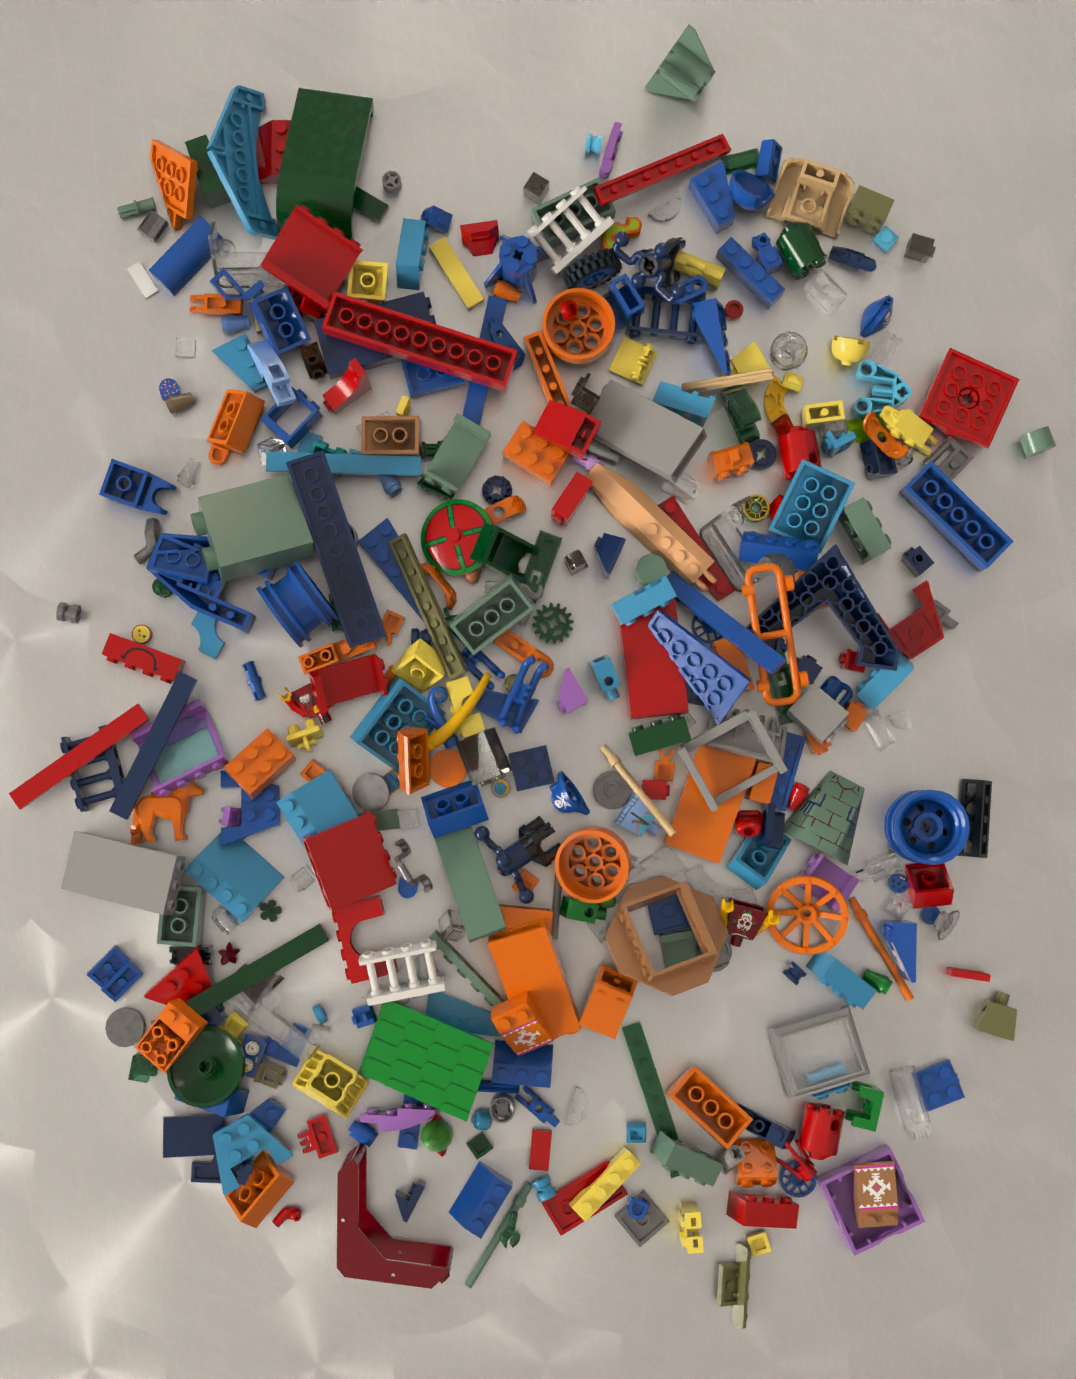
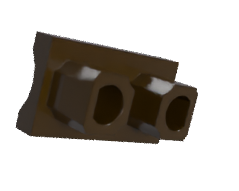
M317 342L309 346L299 347L310 379L316 380L324 377V374L328 372Z

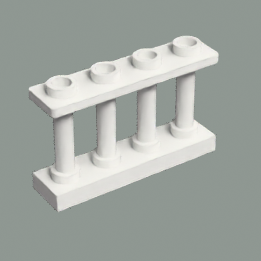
M577 186L570 192L572 196L568 200H561L556 205L557 209L552 214L549 211L541 218L543 222L539 226L535 224L527 231L528 235L526 237L528 240L534 238L551 258L553 265L549 268L554 274L560 272L615 223L610 216L601 217L583 195L588 189L586 186L581 188ZM576 199L595 221V227L591 231L589 229L586 230L568 207ZM561 212L564 213L580 233L581 240L576 244L571 242L554 220ZM547 225H549L566 247L565 250L567 252L562 257L556 254L539 233Z
M426 939L418 944L406 943L398 948L386 947L378 952L366 951L359 956V966H367L372 988L370 991H367L368 1006L445 991L444 976H437L432 951L437 950L436 940ZM424 953L429 978L420 981L417 978L413 955ZM405 957L410 978L409 983H398L393 959ZM386 961L391 983L389 987H379L374 963Z

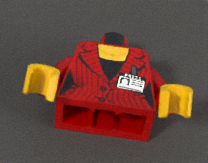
M311 683L291 692V694L288 688L284 687L287 692L284 696L278 692L279 698L285 701L290 709L298 715L309 717L310 719L318 716L322 725L332 721L329 712L321 714L316 708ZM335 704L327 706L328 710L334 708Z

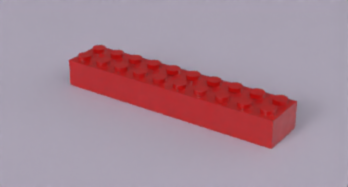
M335 291L322 325L326 335L503 392L507 391L518 357V350Z

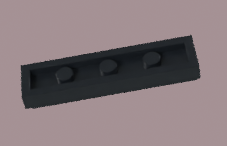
M962 779L961 805L966 811L967 805L970 802L974 804L975 811L971 815L966 811L969 821L974 825V829L968 838L972 844V853L964 852L963 848L957 856L988 857L992 781ZM968 783L976 784V792L972 796L968 792Z

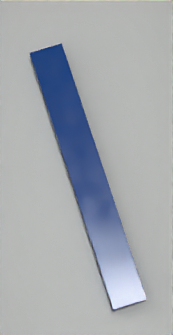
M489 295L480 333L481 339L494 343L489 332L491 325L487 318L493 315L497 323H503L507 299ZM500 331L496 332L498 337H500ZM470 381L462 416L480 426L488 387Z
M672 571L667 575L677 595L674 598L771 675L775 674L786 663V659L676 573Z

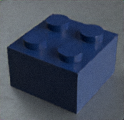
M546 745L509 753L517 792L555 783Z

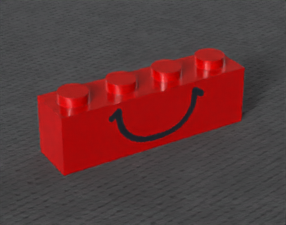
M109 633L102 651V655L107 656V661L115 664L121 661L125 663L124 667L134 671L136 667L143 670L142 674L153 677L154 674L161 676V681L169 684L175 681L179 671L182 672L186 663L185 660Z

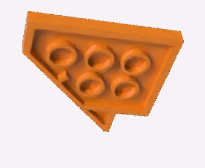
M151 139L150 160L172 227L174 229H181L182 217L185 219H192L195 208L194 194L196 192L195 183L198 172L197 161L160 140Z

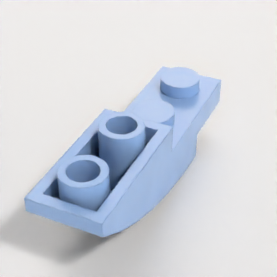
M266 340L247 344L261 377L265 378L277 406L281 407L295 403L297 398L289 383L290 377L271 345Z

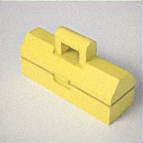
M681 250L676 257L674 270L678 271L681 275L689 278L697 275L702 276L706 279L707 285L718 289L725 272V268Z

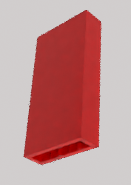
M675 598L671 599V603L663 608H660V606L653 608L654 612L646 617H643V615L636 617L637 621L629 626H626V624L620 625L619 623L630 720L687 714L689 712L685 678L680 673L675 661H672L668 656V651L659 643L647 626L659 609L678 622Z

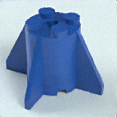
M504 234L501 235L500 239L503 244L500 246L499 264L484 282L485 288L496 284L498 279H504L517 289L525 288L532 303H537L532 286L537 273V263L550 257L542 247L535 246L526 236L511 238Z

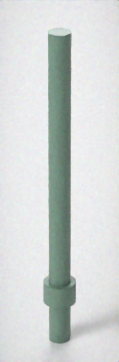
M526 1182L521 1192L515 1196L512 1207L465 1283L467 1287L472 1288L520 1207L523 1208L527 1201L526 1197L533 1187L531 1183Z

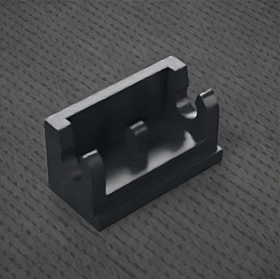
M199 945L202 961L206 965H212L213 945ZM170 946L169 952L172 953L170 964L177 965L196 947Z

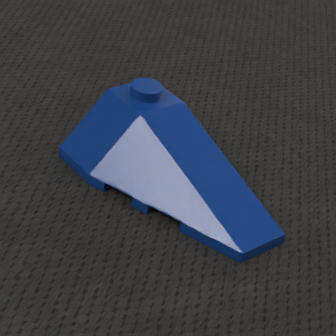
M716 298L693 303V320L697 322L723 374L726 376L731 375L730 357L728 351L725 350V347L728 345V339L723 331L727 330L724 306Z

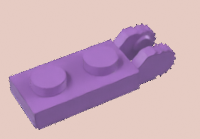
M615 122L600 166L599 176L604 179L610 175L613 167L612 160H615L618 151L615 145L616 142L620 143L623 131L620 130L622 123Z

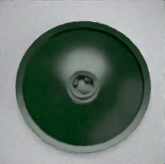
M205 1026L194 1042L168 1069L167 1079L172 1092L183 1103L197 1108H211L224 1103L238 1090L244 1077L246 1063L242 1046L228 1031L218 1027Z

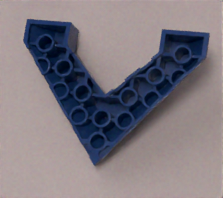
M835 544L794 582V590L786 591L791 626L794 627L826 603L857 644L855 665L897 671L900 651L891 639L890 634L841 554L837 544ZM779 597L758 615L761 633L784 629ZM750 623L745 628H747L750 632L753 633L752 625ZM782 638L763 641L777 653H780Z

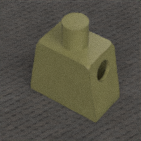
M998 991L996 1002L986 999L972 1028L1014 1041L1017 1009L1007 1006L1010 995Z

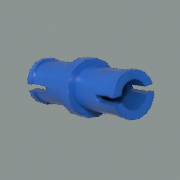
M254 661L243 664L242 667L248 679L247 685L251 687L254 700L259 701L266 698L267 696L261 684L262 678L258 676Z

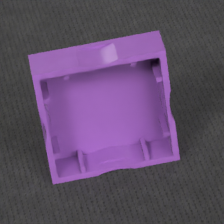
M887 1144L879 1146L817 1176V1181L854 1256L880 1244L890 1236L901 1234L925 1222L914 1196L906 1186L900 1166ZM894 1161L899 1209L898 1225L859 1228L853 1213L854 1164Z

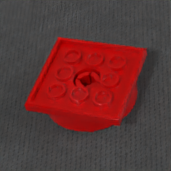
M949 348L936 378L928 389L926 400L918 417L932 423L946 436L950 435L954 439L969 440L988 449L1019 379ZM963 397L968 399L969 404L965 405Z

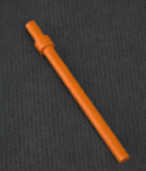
M855 896L850 898L848 901L855 911V917L858 921H861L906 1000H912L914 996L868 920L867 912L861 908Z

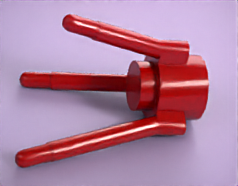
M786 1142L785 1146L800 1163L797 1166L798 1171L778 1157H776V1162L793 1173L799 1180L803 1178L805 1182H808L817 1174V1170L814 1168L815 1165L809 1159L804 1149L798 1146L805 1159L803 1161L790 1144Z

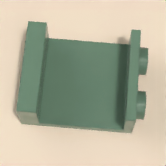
M692 928L659 934L665 968L694 958L693 950L697 940Z

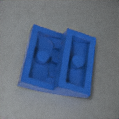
M116 945L87 972V976L101 987V991L114 1002L143 975L142 971Z

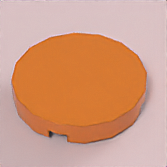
M444 749L432 756L429 763V773L436 784L451 788L463 781L467 774V764L459 752L453 749Z

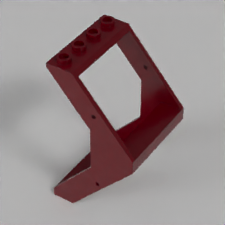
M359 1143L346 1155L338 1171L337 1269L346 1278L432 1289L438 1282L442 1284L450 1276L454 1248L451 1245L391 1237L366 1207L367 1147Z

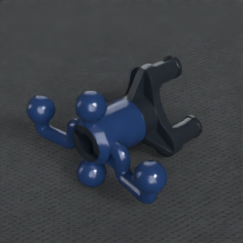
M621 231L615 235V243L612 246L613 253L624 263L635 265L640 273H635L631 278V284L634 287L642 288L646 283V278H649L654 283L656 292L667 303H674L677 299H682L685 296L686 288L684 285L675 284L680 280L681 276L678 271L674 270L676 257L679 251L686 246L685 239L682 240V237L671 238L666 243H658L654 249H642L629 257L620 249V247L628 245V234ZM662 285L664 287H671L672 285H674L671 289V295L662 287Z
M538 816L527 825L523 824L520 826L519 839L503 850L501 846L489 838V829L485 826H479L475 830V837L477 840L483 841L497 854L496 864L498 865V873L501 876L512 875L520 892L519 900L524 904L531 903L534 899V893L532 890L526 889L518 870L531 861L544 867L552 864L561 844L558 842L546 852L542 850L540 844H542L541 841L555 833L554 828L551 827L549 822L545 824L543 819Z

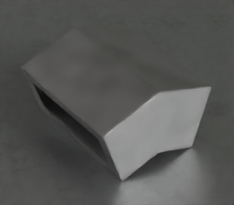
M150 210L137 230L151 241L157 243L169 223L155 211Z

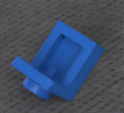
M433 205L422 212L421 220L426 221V227L430 226L445 234L448 233L453 215Z

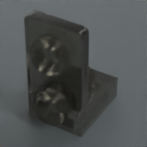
M587 373L585 378L580 377L571 393L574 397L570 402L588 414H591L600 399V396L584 387L591 375L590 373Z

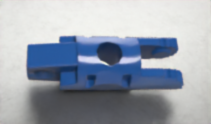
M523 1086L524 1092L532 1097L530 1101L527 1102L518 1094L514 1098L543 1124L547 1121L553 1127H556L560 1121L553 1114L555 1110L528 1086Z

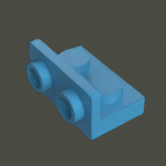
M828 431L821 441V449L825 455L828 454L829 458H832L850 448L857 437L852 431L848 434L843 432L835 439L832 432Z

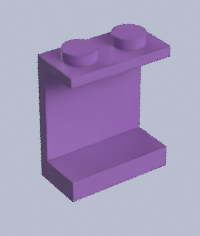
M813 854L808 861L810 865L806 871L802 870L799 875H813L826 879L835 885L845 900H847L860 880L824 857V854ZM798 884V886L805 890V884ZM811 884V895L818 900L829 893L826 889ZM835 897L825 903L834 911L839 912L840 906Z

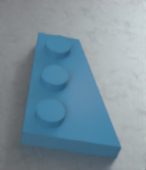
M246 333L212 350L255 393L268 387L265 378L261 377L247 347V344L251 343Z

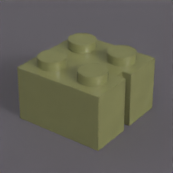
M859 185L843 220L852 226L864 228L868 233L878 234L888 217L894 199Z

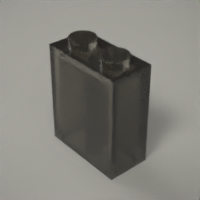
M495 727L481 731L456 743L472 786L480 784L481 787L492 783V778L497 781L506 777L505 773L512 770Z

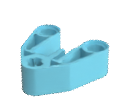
M865 360L856 369L855 376L861 382L875 384L871 394L873 397L880 398H858L851 407V414L855 418H865L870 411L875 412V416H878L884 406L889 405L896 409L911 396V389L896 372L870 360ZM861 368H867L869 374H864ZM899 391L902 392L901 395H904L903 397H900V396H899V395H900V394H898ZM857 405H863L865 411L858 410Z

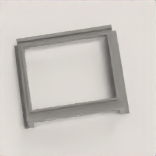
M747 708L690 741L683 743L679 746L681 749L678 750L711 812L719 809L718 804L776 772L782 774L788 771L754 709L749 710ZM749 720L773 765L713 797L689 752Z

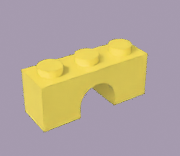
M468 676L446 683L447 699L451 698L453 706H450L452 716L462 707L464 700L473 693ZM480 712L467 717L457 729L459 736L463 735L465 739L486 732Z

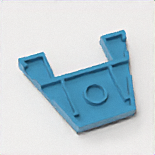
M249 1113L212 1134L224 1196L241 1186L232 1167L260 1151L268 1148L277 1165L293 1157L292 1151L283 1146L277 1138L273 1137Z

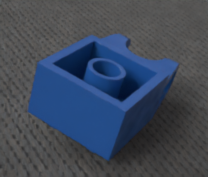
M111 459L99 495L139 510L167 515L168 511L156 504L155 495L159 490L175 491L177 487L148 471ZM124 482L130 483L129 487H126V489L123 486Z

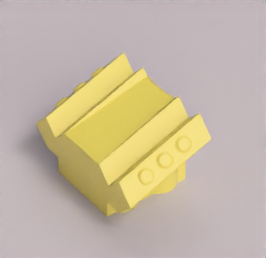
M313 1048L291 1085L305 1093L308 1097L323 1104L327 1109L334 1111L340 1117L347 1119L369 1082L357 1074V1071L338 1059Z

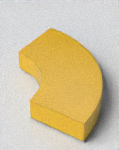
M776 376L770 381L764 395L765 414L774 429L789 416L783 402L788 388L782 387V381Z

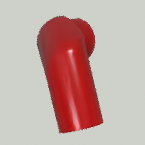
M284 1207L272 1222L277 1227H280L286 1219L297 1222L301 1219V1211L297 1207Z

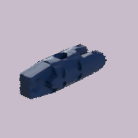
M832 246L829 253L830 259L857 270L862 269L871 272L877 267L875 259H871V257L865 256L864 253L849 248Z

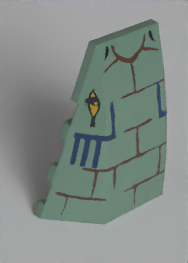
M829 771L814 788L813 792L803 801L797 811L789 817L784 824V833L848 865L865 788Z

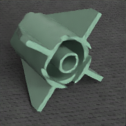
M688 24L645 86L647 90L653 93L690 99L694 102L700 96L702 90L708 85L716 71L694 27Z

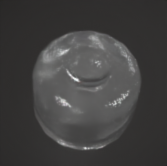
M906 445L908 453L902 458L895 459V463L898 466H908L913 461V450L908 445Z

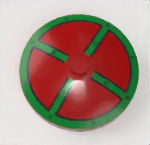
M464 499L449 500L434 508L427 516L421 531V546L427 561L432 566H435V569L452 576H465L482 568L483 565L469 558L484 523L494 525L489 514L479 505Z

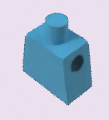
M604 655L589 661L588 663L600 691L606 692L609 701L619 698L620 695L616 687L620 686V682L611 658ZM606 677H609V678H610L609 683H606V684H605V681H604L605 678H606Z

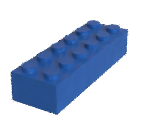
M932 461L925 465L899 492L980 571L987 569L1014 542Z

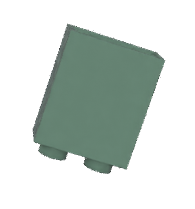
M289 474L198 497L199 512L190 514L196 536L207 535L210 547L202 548L208 571L218 569L222 582L291 564L295 560L302 561L312 558L313 540Z

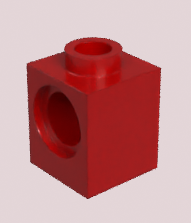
M642 780V790L650 800H666V796L670 795V785H667V781Z

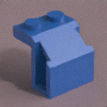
M225 268L209 282L225 301L257 299L264 293L263 288L265 287L263 282L259 280L245 292ZM224 276L240 296H228L216 282Z
M626 273L609 282L608 293L602 295V297L606 299L613 310L615 317L614 333L627 327L631 322V318L638 312L642 315L645 310V304ZM621 282L623 286L617 289L616 284Z

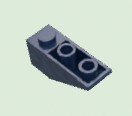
M738 1103V1106L753 1118L746 1127L747 1131L781 1149H788L785 1143L791 1144L796 1133L795 1130Z

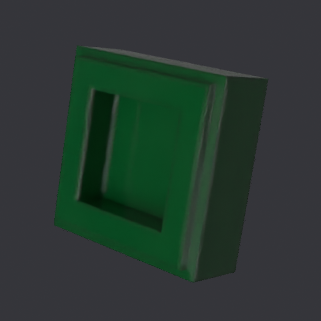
M483 1131L466 1142L477 1160L493 1149L492 1144Z

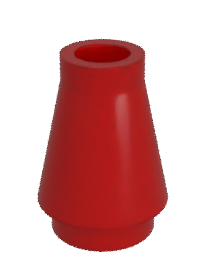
M796 782L792 786L787 808L796 812L810 794L808 793L810 788Z

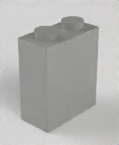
M815 683L802 694L788 709L786 714L820 745L825 741L829 743L836 735L834 733L838 727L842 729L849 721L847 720L849 712Z

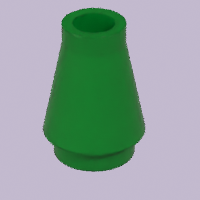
M869 969L866 970L862 977L879 994L883 993L884 995L893 983V981L889 980V977Z

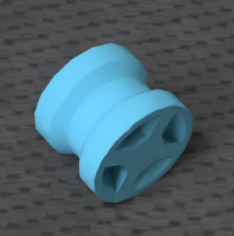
M587 133L585 153L592 151L600 154L602 135L592 136V134Z

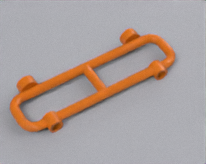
M775 563L754 565L745 574V585H741L743 597L747 596L752 631L762 641L785 637L793 684V694L790 697L772 698L767 671L758 664L760 680L756 681L757 691L762 692L764 701L771 706L790 705L799 699L801 687L809 686L807 671L798 672L786 591L794 590L793 576H784L782 569ZM773 571L777 580L784 629L761 633L752 577L758 572Z

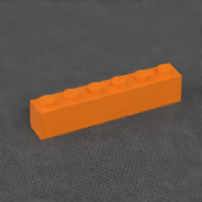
M541 330L523 337V344L547 403L549 400L572 408Z

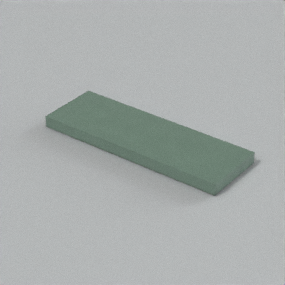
M472 826L435 838L469 942H474L507 929Z

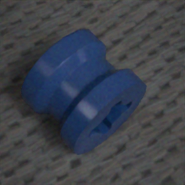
M793 961L790 963V967L782 972L796 986L799 984L801 977L807 975Z

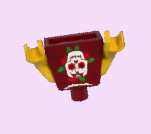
M729 898L728 903H726L725 899H722L719 914L726 925L728 934L732 935L730 944L733 946L741 947L743 938L753 940L755 936L760 935L769 926L780 922V913L773 915V910H769L767 915L763 906Z

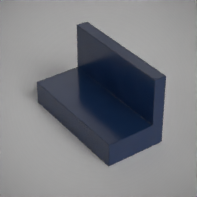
M768 803L762 810L763 821L759 846L782 850L785 813L776 812V805Z

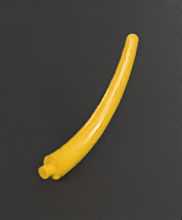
M486 672L471 696L456 714L442 727L428 736L429 751H433L443 744L467 719L484 693L491 678L490 673Z

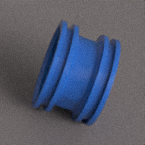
M295 560L293 561L295 566L292 568L289 565L285 567L287 575L275 584L267 580L264 588L259 586L256 589L289 636L302 648L304 646L303 641L307 640L310 642L312 640L310 633L322 624L331 627L332 620L339 621L340 619L308 573Z
M916 790L902 794L892 802L884 819V832L889 846L900 857L911 862L930 865L946 863L960 854L969 838V818L964 807L956 798L943 791ZM917 805H923L924 809L922 812L917 810ZM938 809L942 811V816L940 817L936 815ZM905 818L911 821L908 826L903 824ZM926 824L927 828L921 830L920 826ZM943 828L947 829V834L945 836L942 835ZM910 837H914L916 839L914 844L909 843L908 840ZM929 842L934 843L933 849L928 848Z

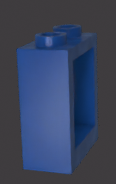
M293 387L292 390L297 398L296 400L312 413L291 435L286 433L275 422L293 403L278 407L275 403L260 419L265 426L291 449L323 417L319 411L321 408L313 400L309 402L306 399L308 396L301 389L295 390Z

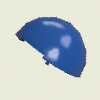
M736 170L732 173L729 181L730 194L735 203L743 209L760 210L767 206L774 198L775 193L773 189L756 175L741 170Z

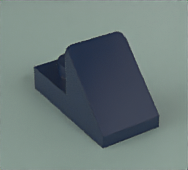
M421 1179L418 1180L417 1184H412L408 1192L411 1196L396 1189L395 1197L402 1219L406 1223L425 1188L426 1182Z

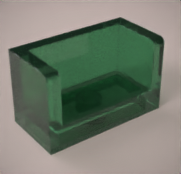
M138 1052L132 1056L128 1080L147 1083L150 1076H157L158 1068L144 1055Z

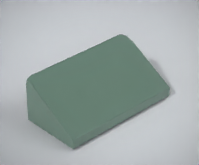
M398 809L371 811V814H374L377 819V831L400 828Z

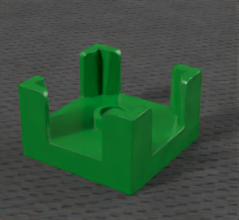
M854 1081L852 1082L851 1089L859 1091V1096L865 1098L862 1112L847 1109L844 1118L851 1121V1125L854 1127L876 1132L884 1092L876 1085Z

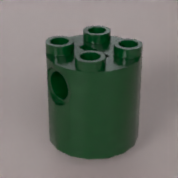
M792 223L782 230L776 245L785 262L790 266L794 277L798 276L799 279H802L810 274L809 271L815 267L819 269L826 264L825 259L827 255L822 251L819 240L809 223Z

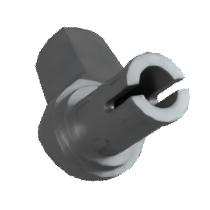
M157 518L146 519L144 532L146 546L133 555L139 564H143L151 557L161 535L160 521Z

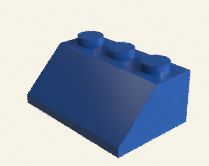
M287 286L249 303L266 341L277 355L311 340Z
M476 779L421 797L426 819L434 839L489 820Z
M495 1040L491 1083L550 1088L553 1044H546L518 1057L505 1040Z
M479 1161L448 1213L464 1229L481 1239L511 1191L513 1181Z

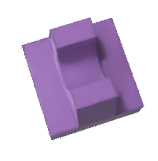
M221 807V811L224 814L223 819H219V823L227 827H240L241 808Z

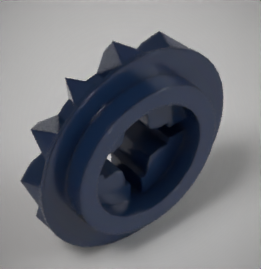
M758 439L750 444L754 459L752 467L759 470L766 469L775 462L777 452L775 446L770 441ZM765 448L764 456L766 458L762 457L757 460L758 454L756 452H761Z
M494 475L483 484L482 494L484 499L493 505L512 496V486L510 481L503 476ZM492 484L496 487L503 486L500 490L501 495L498 493L492 494L494 491Z

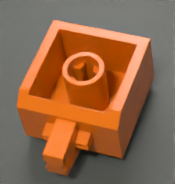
M744 442L743 444L718 451H711L707 457V462L712 479H718L720 482L729 479V476L734 474L737 476L747 474V471L754 464V459L749 443Z

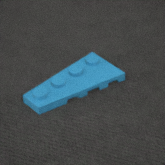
M441 992L428 994L426 1015L472 1034L501 1037L491 1020V1011Z

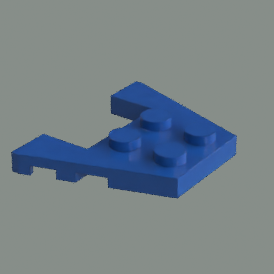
M220 770L221 789L241 788L226 771ZM270 784L254 799L241 788V827L221 828L222 846L280 825V808L276 803L280 800V787L278 785Z

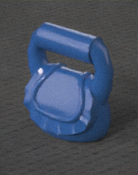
M836 676L828 677L820 687L834 700H836L843 689L847 690L838 703L843 708L853 697V691L850 686L841 682Z

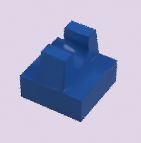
M367 1004L352 1009L353 1016L351 1018L353 1025L356 1024L357 1029L377 1022L372 1005L368 1006Z

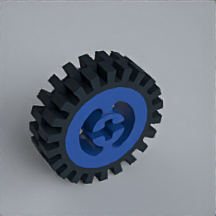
M605 248L604 250H598L597 253L595 251L591 252L589 256L586 254L583 256L584 258L577 259L576 263L572 262L569 264L570 266L566 267L562 272V277L567 289H591L592 287L594 289L597 285H603L605 281H610L611 277L617 276L623 266L620 259L613 253L612 248Z

